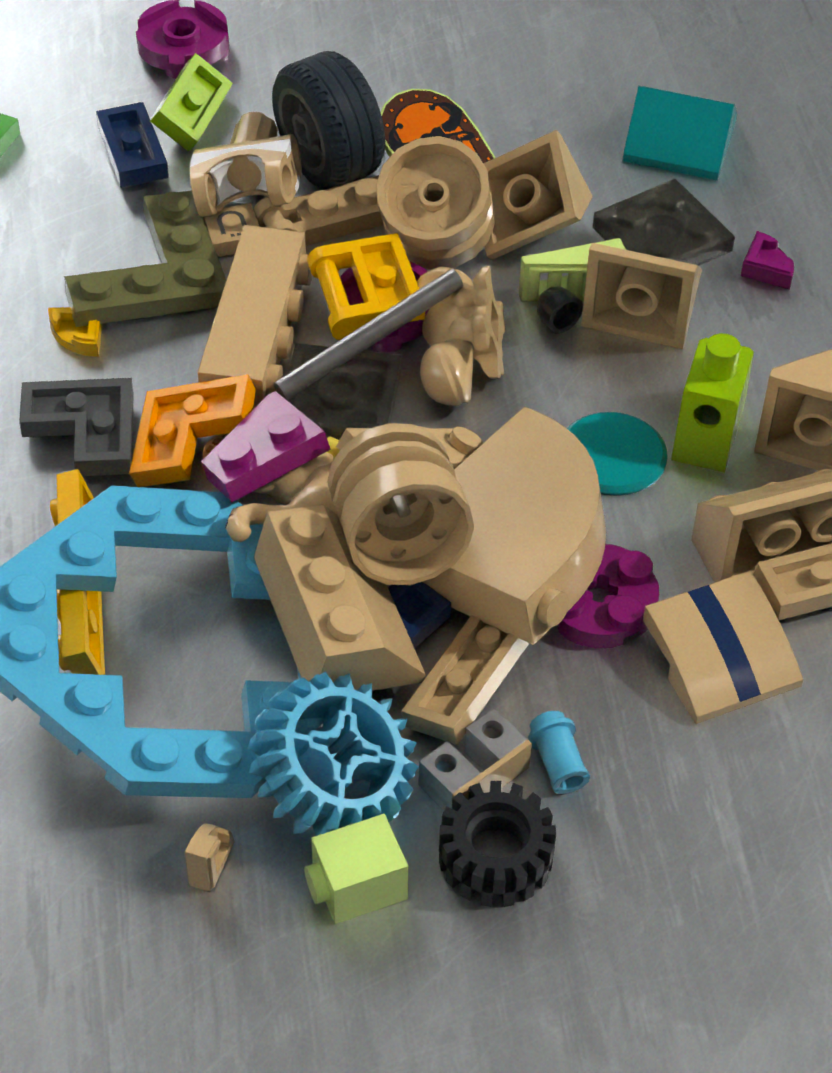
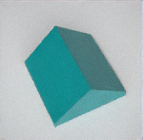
M638 85L622 161L718 181L737 119L735 104Z

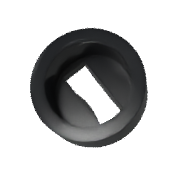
M563 287L548 288L541 293L538 300L537 314L541 321L554 333H563L572 328L583 312L582 301L570 290Z

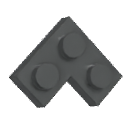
M132 378L22 382L19 419L22 437L75 435L74 467L79 469L82 476L129 474L133 457L134 392Z

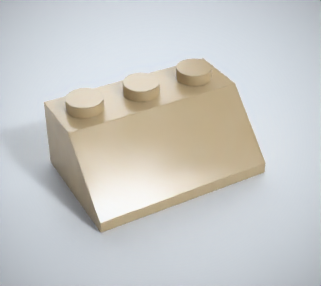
M822 469L811 475L783 482H770L759 488L732 495H719L708 501L698 503L691 540L714 583L747 571H751L754 576L757 562L831 544L832 469Z
M325 505L267 512L254 560L301 678L304 677L310 681L316 674L320 675L326 671L334 683L339 676L350 673L354 690H358L363 684L372 683V691L423 682L426 676L387 585L368 578L353 563L338 515Z

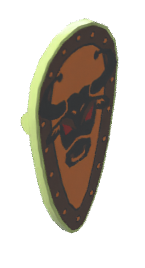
M409 89L396 93L382 107L381 116L385 130V151L389 157L398 148L416 139L441 136L461 141L478 154L483 164L495 159L493 152L471 118L461 106L446 95L430 89Z

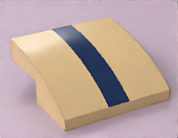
M751 571L645 606L643 622L670 664L668 680L695 724L802 687L803 677L790 643L770 602Z

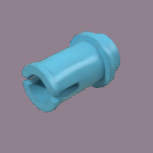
M548 711L535 717L529 726L531 731L528 735V740L532 743L533 749L539 750L554 792L557 794H568L584 787L591 777L584 766L573 738L576 732L574 722L570 718H565L564 713L561 711Z

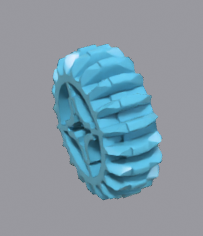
M325 671L320 675L316 674L310 681L304 677L294 680L286 690L278 691L268 701L267 709H264L255 720L254 727L258 732L250 739L247 749L258 755L251 763L249 773L265 777L266 782L259 788L257 797L268 798L274 796L279 803L274 809L273 818H282L289 813L295 818L293 834L304 833L313 826L315 836L381 814L386 815L389 823L399 815V810L402 809L400 805L410 798L411 792L414 790L408 781L416 775L419 766L407 759L414 752L417 742L402 738L400 732L405 729L408 719L393 720L388 713L392 698L383 699L378 703L372 698V683L363 684L358 690H354L350 673L339 676L333 683ZM307 718L323 719V726L318 731L311 730L307 735L295 732L299 720ZM359 780L370 782L366 797L359 799L344 798L345 789L350 784H356Z

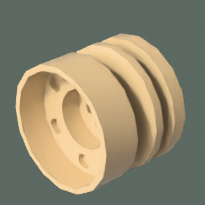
M388 423L363 431L344 444L332 461L327 481L339 522L342 525L353 563L368 578L387 585H413L430 580L455 565L469 547L474 530L471 509L460 483L456 480L455 471L449 461L445 447L432 432L413 424Z

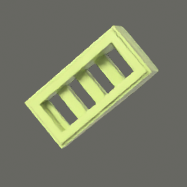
M620 238L596 242V244L626 250ZM591 243L522 256L518 291L521 301H538L541 293L548 288L563 287L570 290L584 302L588 255ZM540 273H548V279L540 281ZM562 273H568V275L562 276Z

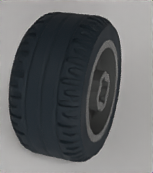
M324 51L291 63L278 72L272 90V105L276 125L280 136L290 134L295 136L300 152L302 174L310 183L322 189H329L359 180L378 169L385 151L383 120L371 87L351 60L335 51Z

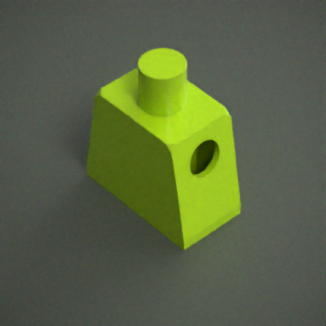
M719 333L710 338L699 340L683 391L671 456L672 461L725 473L746 401L754 351L751 348L741 346L738 339L732 335ZM704 405L713 406L720 412L718 423L708 425L700 422L703 417Z

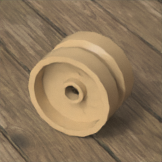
M436 136L419 138L398 148L383 164L376 183L378 208L383 219L386 235L399 234L408 260L431 270L437 267L456 268L475 258L488 243L495 224L488 171L478 154L461 141Z

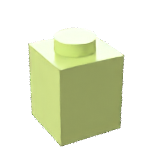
M385 814L311 838L312 864L304 867L307 885L316 904L326 902L335 924L408 900L409 866Z

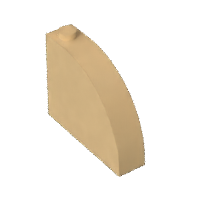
M524 406L454 469L456 480L463 489L472 513L474 530L470 545L455 565L437 577L423 582L450 601L451 608L469 616H476L482 622L506 633H511L519 637V639L534 645L552 627L558 625L563 620L566 613L582 597L593 581L605 550L606 526L598 474L585 446L573 433L557 421Z

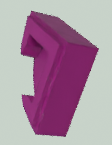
M757 231L743 261L741 276L790 290L794 273V262L778 247L779 242L775 238Z

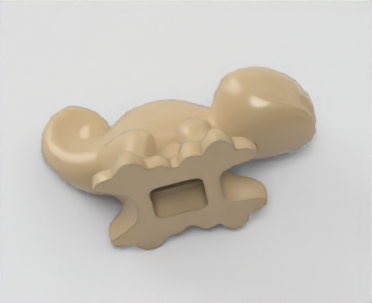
M490 266L481 267L473 282L465 273L454 269L461 277L463 287L431 307L423 321L422 332L425 340L431 347L426 350L422 357L420 377L426 393L438 403L448 406H460L470 401L473 359L480 363L482 370L490 379H500L501 375H504L502 361L503 333H505L504 308L502 301H495ZM437 267L427 271L417 281L419 289L454 268Z

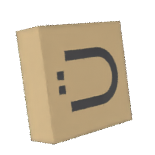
M252 203L223 207L221 212H217L216 215L203 217L218 257L235 254L244 225L259 227Z

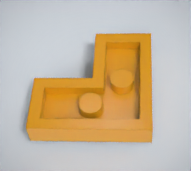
M246 374L147 391L129 471L137 487L190 480L197 438L230 433L253 410L256 388L250 376Z

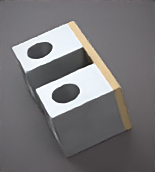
M493 708L466 727L465 753L484 771L480 773L447 741L419 761L418 785L443 810H445V807L452 809V798L459 792L468 799L469 786L480 783L483 793L490 792V781H502V788L530 767L532 743Z

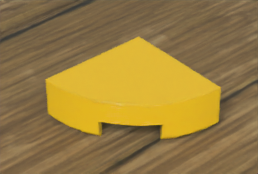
M71 307L48 308L52 334L63 347L77 354L99 357L102 330L100 321L92 320L88 322V326L76 327Z

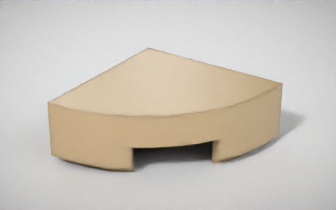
M205 823L195 832L185 850L189 886L208 892L211 891V888L215 887L235 842L230 830Z

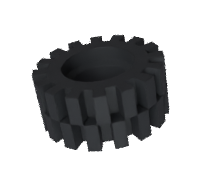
M490 781V792L483 793L480 783L469 786L468 799L459 792L452 798V809L445 807L442 814L439 831L441 871L446 870V882L451 888L461 883L460 896L468 901L471 900L475 892L481 893V905L492 907L493 896H502L503 907L512 906L515 903L516 892L520 893L524 901L534 896L535 885L542 889L547 882L548 871L552 870L556 841V825H552L553 815L549 807L540 810L541 798L534 792L526 800L522 799L523 786L515 783L512 784L510 793L501 792L502 781ZM502 830L516 836L520 840L522 847L518 853L512 856L495 858L478 852L474 848L472 840L475 835L483 831Z

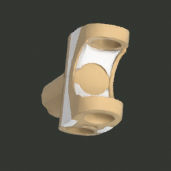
M262 112L243 114L240 121L235 125L230 144L195 149L190 161L191 189L200 217L216 215L217 212H221L223 207L231 201L249 195L268 196L274 206L290 204L299 188L302 173L300 152L295 136L293 134L278 136V128L274 120L265 116Z

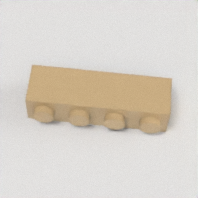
M244 225L197 372L198 382L248 374L256 388L253 409L268 394L276 391L273 383L283 377V366L280 365L281 358L289 359L291 356L294 331L293 327L290 326L292 321L300 322L304 304V292L301 288L302 285L310 286L313 276L307 262L308 254H306L305 232Z

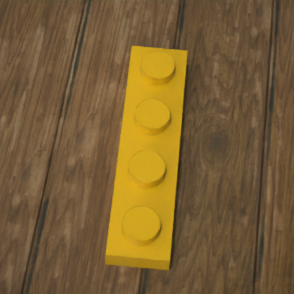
M79 469L56 474L57 498L50 501V511L55 526L94 499ZM56 589L57 617L61 622V635H58L60 668L63 671L70 670L72 674L105 675L101 591Z

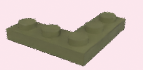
M192 190L143 196V213L162 264L64 276L65 294L69 307H71L76 327L88 326V322L92 320L100 321V324L217 308L219 306L226 277L204 219L197 212Z

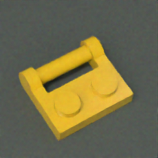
M398 233L319 246L314 248L307 256L311 274L319 279L330 311L328 324L332 336L336 340L343 339L419 290ZM352 268L364 303L349 304L338 273L340 269ZM425 312L409 322L424 320Z

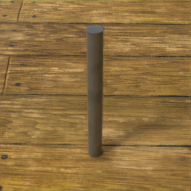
M454 269L448 270L275 381L273 384L277 393L286 400L292 398L462 288L463 282L461 277Z

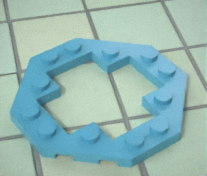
M110 486L0 566V692L11 701L19 698L40 716L39 724L74 754L78 755L83 752L106 771L104 779L123 795L252 798L266 782L265 777L249 773L250 765L258 755L247 748L250 739L258 732L254 727L257 716L264 709H267L268 701L278 691L286 690L292 682L245 680L241 693L244 731L125 727L122 675L59 673L56 589L113 592L117 578L115 546L227 552L231 598L270 600L254 560L263 525H250L252 531L248 539L243 542L233 541L225 526L232 509L243 505L237 500L231 502L221 492ZM298 670V678L301 679V675ZM307 718L299 720L295 732L307 735L311 730L318 731L323 726V719Z

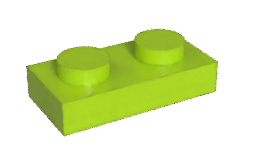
M195 53L181 70L150 122L189 152L200 140L233 83Z

